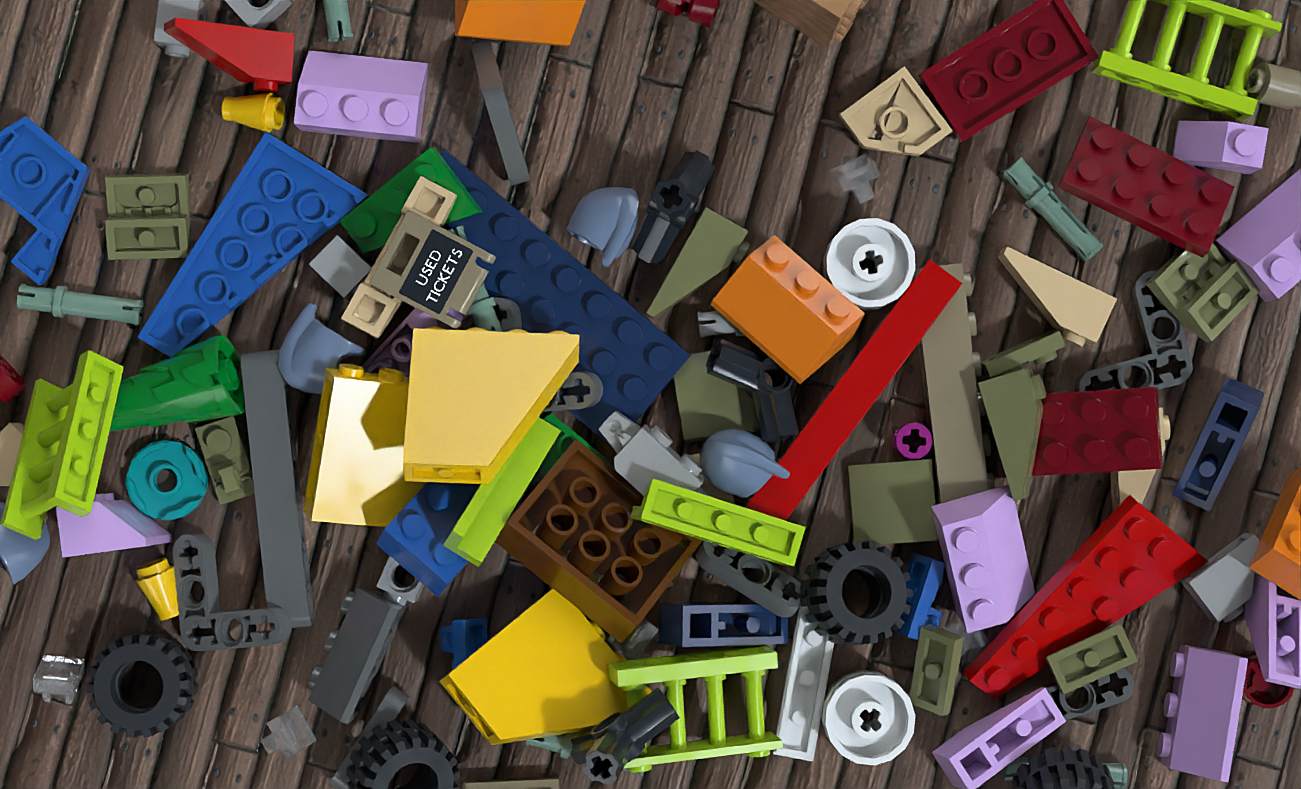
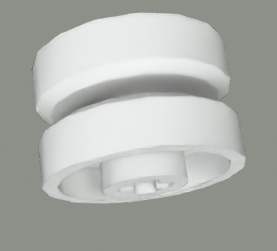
M878 218L859 219L844 226L828 244L822 260L823 277L860 310H877L897 300L910 286L915 272V251L907 235L895 224ZM864 259H870L874 263V270L870 274H868V268L862 270L860 267V263Z
M858 670L843 675L830 686L824 697L821 720L826 736L842 756L857 764L877 765L891 761L906 749L914 734L915 713L910 698L893 679L878 671ZM865 709L869 713L871 711L874 713L873 719L868 723H864L860 717L861 712Z

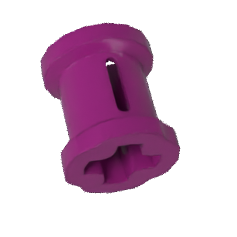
M903 424L894 432L892 446L899 456L906 459H918L930 451L932 435L929 429L922 424ZM911 429L915 430V437L921 438L922 441L921 446L913 448V453L909 452V445L902 444L903 436L910 435Z

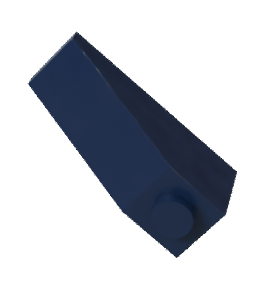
M1226 376L1173 491V496L1209 512L1211 511L1260 409L1264 392Z
M659 603V643L679 647L788 644V617L777 616L758 603Z

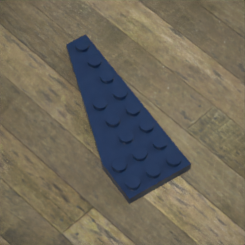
M444 149L440 155L483 211L447 224L449 230H454L456 227L463 226L468 242L496 256L493 264L484 262L480 257H477L476 264L489 271L484 285L490 297H506L517 303L521 312L523 330L528 333L546 334L553 331H564L572 335H580L579 362L572 372L589 371L596 374L602 381L603 395L594 406L568 411L611 446L599 431L601 425L615 411L636 423L691 357V354L453 154ZM498 304V310L503 318L507 319V311H501ZM582 383L579 386L565 388V395L582 394L584 398V395L590 394V387L584 386Z

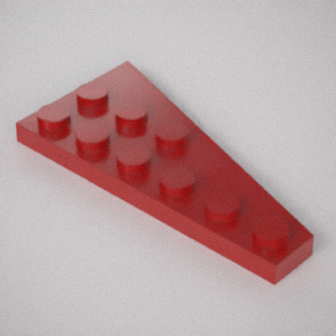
M1129 495L963 673L970 682L996 699L1048 666L1045 656L1101 632L1209 561L1132 495Z

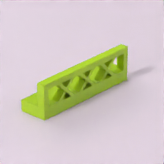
M538 417L491 483L480 484L443 546L479 567L561 430Z
M649 478L641 506H633L630 518L787 566L795 565L806 528L653 478Z

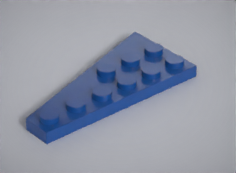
M265 132L141 330L138 338L170 358L174 357L173 353L190 347L370 196Z

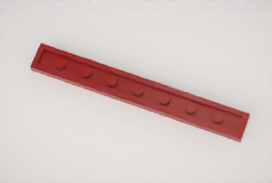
M929 259L778 462V464L790 472V476L784 479L772 475L755 493L745 508L785 521L788 519L961 287L962 282Z

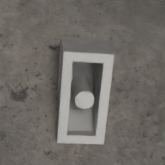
M1243 533L1209 558L1208 563L1180 580L1209 620L1216 622L1223 620L1225 623L1233 620L1244 611L1245 608L1242 604L1251 598L1255 571L1248 567L1259 544L1255 534Z

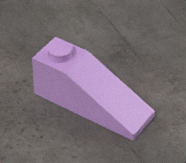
M1255 572L1252 596L1245 602V619L1264 680L1301 689V600Z
M1041 687L962 729L935 749L932 754L953 786L960 789H976L1065 723L1066 720L1046 688Z

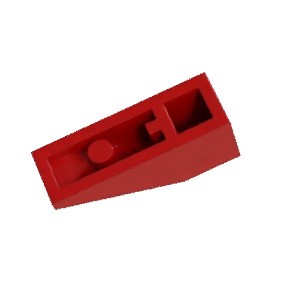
M177 17L164 23L165 33L239 82L254 84L253 90L277 92L278 87L292 82L295 34Z

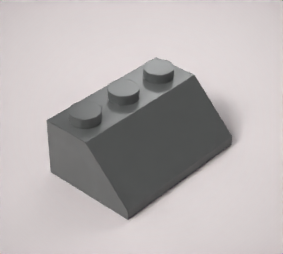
M365 586L359 587L356 593L349 591L340 610V613L345 615L340 630L333 628L325 643L323 650L329 654L324 666L320 667L317 665L308 681L307 688L312 690L308 700L340 722L348 725L359 715L407 605L402 606L385 599L383 594Z

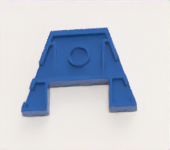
M25 116L0 131V198L37 228V231L11 262L38 285L43 286L47 281L91 169L34 121Z

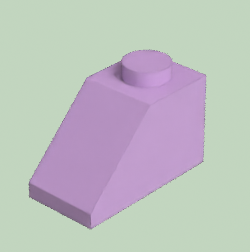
M1178 121L1171 156L1191 165L1251 174L1262 169L1269 128L1229 121Z

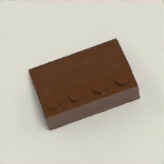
M575 439L507 521L494 542L622 643L640 624L703 540L630 518L633 506H641L644 496L622 475Z

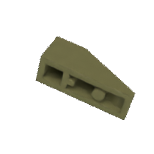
M706 207L649 307L646 316L654 320L725 272L732 261L739 265L750 246V243L744 240L748 230Z
M1025 368L978 383L1014 501L1028 498L1043 413L1041 399L1046 398L1045 387L1040 375H1033L1032 369Z

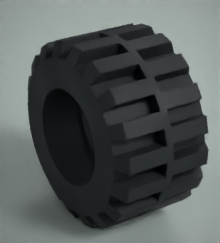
M861 541L836 545L827 548L826 552L819 553L813 558L816 563L808 565L804 571L809 576V579L802 580L800 590H806V597L800 598L801 607L808 606L809 613L804 615L807 622H816L818 625L814 631L820 636L829 635L827 641L835 644H871L891 637L893 635L891 630L900 629L905 623L900 616L909 615L911 606L906 604V598H913V589L906 588V581L911 580L908 572H901L900 567L904 564L899 557L890 558L892 550L886 546L877 548V543L871 541L862 543ZM851 570L859 573L865 579L870 591L869 605L860 617L855 616L848 610L842 598V584L846 575Z
M141 632L113 641L107 645L108 648L99 652L95 658L97 661L96 665L91 666L88 672V676L92 677V682L86 684V693H93L94 700L90 701L89 705L91 710L97 708L101 713L97 719L102 725L108 722L112 725L110 731L116 734L125 732L126 737L136 738L143 735L145 738L163 732L185 717L184 713L190 710L194 703L191 700L192 696L198 691V684H194V677L198 676L196 667L191 668L189 661L193 658L190 653H183L181 651V643L177 640H168V635L162 633L151 634V632ZM145 661L153 665L162 677V697L153 707L145 708L138 706L125 693L123 677L127 667L132 662Z
M404 719L401 725L396 720L387 722V728L382 729L378 725L371 729L373 735L368 739L363 736L358 742L361 745L360 750H353L350 759L354 765L347 766L346 775L350 778V781L347 782L349 789H388L393 775L402 767L412 763H418L415 775L407 784L397 789H459L455 781L460 779V770L455 766L457 761L454 755L433 731H430L427 726L420 722L416 725L412 720Z
M1062 747L1061 751H1053V748L1044 750L1045 754L1042 756L1034 754L1029 757L1028 765L1023 763L1017 769L1018 776H1013L1011 782L1012 789H1115L1107 765H1102V761L1098 756L1094 754L1089 757L1087 750L1079 748L1074 752L1071 750V747Z

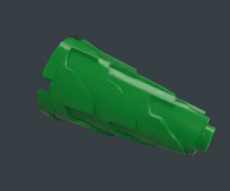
M224 335L214 336L206 341L173 353L174 357L139 369L140 373L121 380L110 431H121L148 425L150 427H159L184 421L194 423L246 413L242 377L238 378L236 367L241 366V360L233 344Z

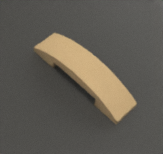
M420 176L401 210L402 215L365 282L360 283L341 319L377 339L380 337L402 303V300L369 282L407 210L443 228L457 198L456 194ZM407 233L388 270L401 276L420 240Z

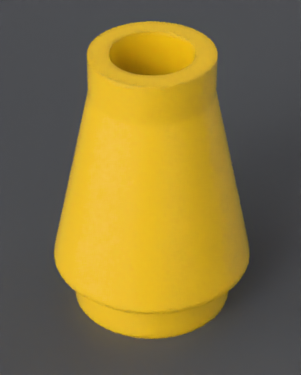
M273 93L239 97L226 96L222 103V117L226 121H234L270 133L273 129H281L285 118V104L282 98L275 97Z
M160 558L136 568L138 578L135 581L157 613L159 621L179 615L174 565L169 566L167 558Z

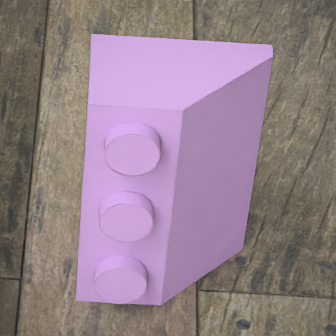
M308 51L298 82L294 125L301 131L420 143L429 64Z
M1301 168L1214 241L1230 261L1238 260L1259 288L1260 292L1258 294L1265 302L1279 299L1301 280Z
M1009 484L931 506L944 563H946L945 568L955 610L967 634L1008 622L1035 594L1016 504L1013 500Z
M113 493L95 494L92 511L84 517H79L56 507L62 558L172 542V534L149 516L140 512L128 500H114Z
M1180 644L1179 653L1174 652L1170 664V675L1174 677L1172 693H1167L1164 701V716L1168 717L1166 733L1161 732L1157 744V755L1162 757L1161 764L1170 769L1229 782L1247 670V658L1229 652Z

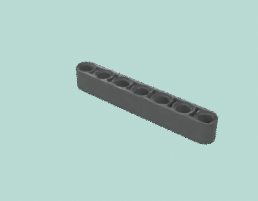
M280 349L243 353L241 355V371L267 608L277 607L284 610L290 618L291 628L313 626L314 609L290 386L284 380L278 368ZM269 623L271 630H275L274 623Z

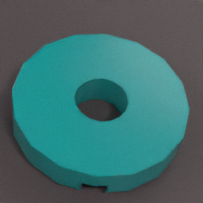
M162 440L146 445L135 454L127 473L126 487L130 500L140 512L154 519L169 521L185 517L200 506L207 493L209 476L205 462L196 450L182 442ZM167 468L174 471L177 475V485L170 492L161 490L157 484V476L162 470Z

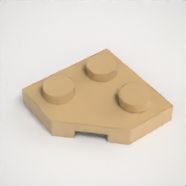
M905 66L839 115V118L863 149L919 157L952 132V129Z

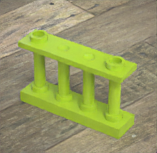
M1129 0L1115 47L1110 48L1109 52L1103 50L1098 55L1099 57L1094 61L1091 73L1236 120L1245 121L1254 115L1258 100L1247 97L1248 92L1245 90L1249 72L1251 71L1261 37L1271 38L1280 32L1283 23L1271 20L1272 15L1265 11L1250 9L1246 12L1211 0H1151L1170 7L1153 60L1145 64L1132 60L1133 55L1130 53L1146 0ZM1188 12L1208 20L1191 73H1186L1185 76L1170 72L1171 67L1168 63L1184 13ZM1223 24L1244 30L1246 33L1230 83L1222 89L1210 85L1207 74Z
M88 350L79 357L73 384L62 389L43 379L35 381L0 525L37 540L41 538L48 510L57 506L79 517H84L91 513L123 366Z
M767 645L608 663L609 679L618 687H622L623 691H626L627 709L643 698V690L647 688L646 684L662 682V685L666 686L667 699L680 717L669 726L670 744L646 747L645 743V749L625 765L624 768H627L630 772H646L651 770L652 765L742 753H746V756L764 757L770 755V750L783 748V742L771 731L765 732L761 676L765 675L766 669L778 668L777 652ZM741 673V676L745 677L749 734L726 737L722 681L726 679V674ZM701 677L702 681L706 682L710 739L686 742L683 685L686 684V679Z

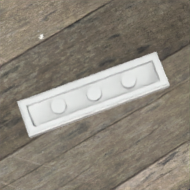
M800 606L776 730V736L782 740L783 748L774 749L772 753L813 761L834 643L827 641L829 635L820 636L814 631L818 624L816 622L808 623L804 616L809 613L808 606Z

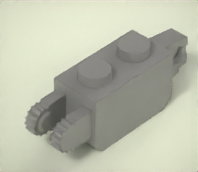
M615 411L599 428V431L617 452V455L614 457L615 470L643 496L649 478L710 496L700 487L704 481V478L700 475V472L703 470L701 466L687 453L680 457L670 447L673 443L672 439L658 426L655 425L650 429L644 424L640 427L618 411Z

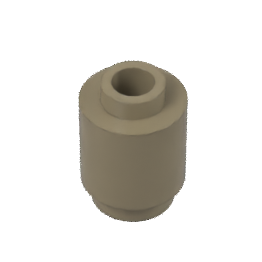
M1262 62L1249 72L1246 90L1250 98L1258 100L1257 103L1286 110L1294 107L1300 108L1301 72Z

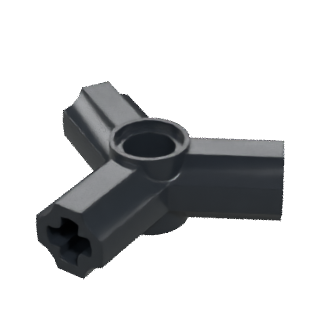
M686 151L668 180L663 179L657 184L646 209L649 214L632 246V249L640 259L648 263L660 265L665 261L679 231H682L687 225L699 202L700 194L714 173L715 167L711 164L707 155L699 151Z
M724 339L718 340L710 352L706 363L707 374L745 389L746 393L754 400L762 442L781 441L799 435L789 390L794 378L769 356L763 357ZM764 372L771 377L772 386L765 381Z
M657 687L625 712H616L597 726L579 731L571 739L572 750L570 755L578 765L586 764L583 771L591 781H599L607 785L616 780L625 765L645 749L646 742L680 717L666 696Z

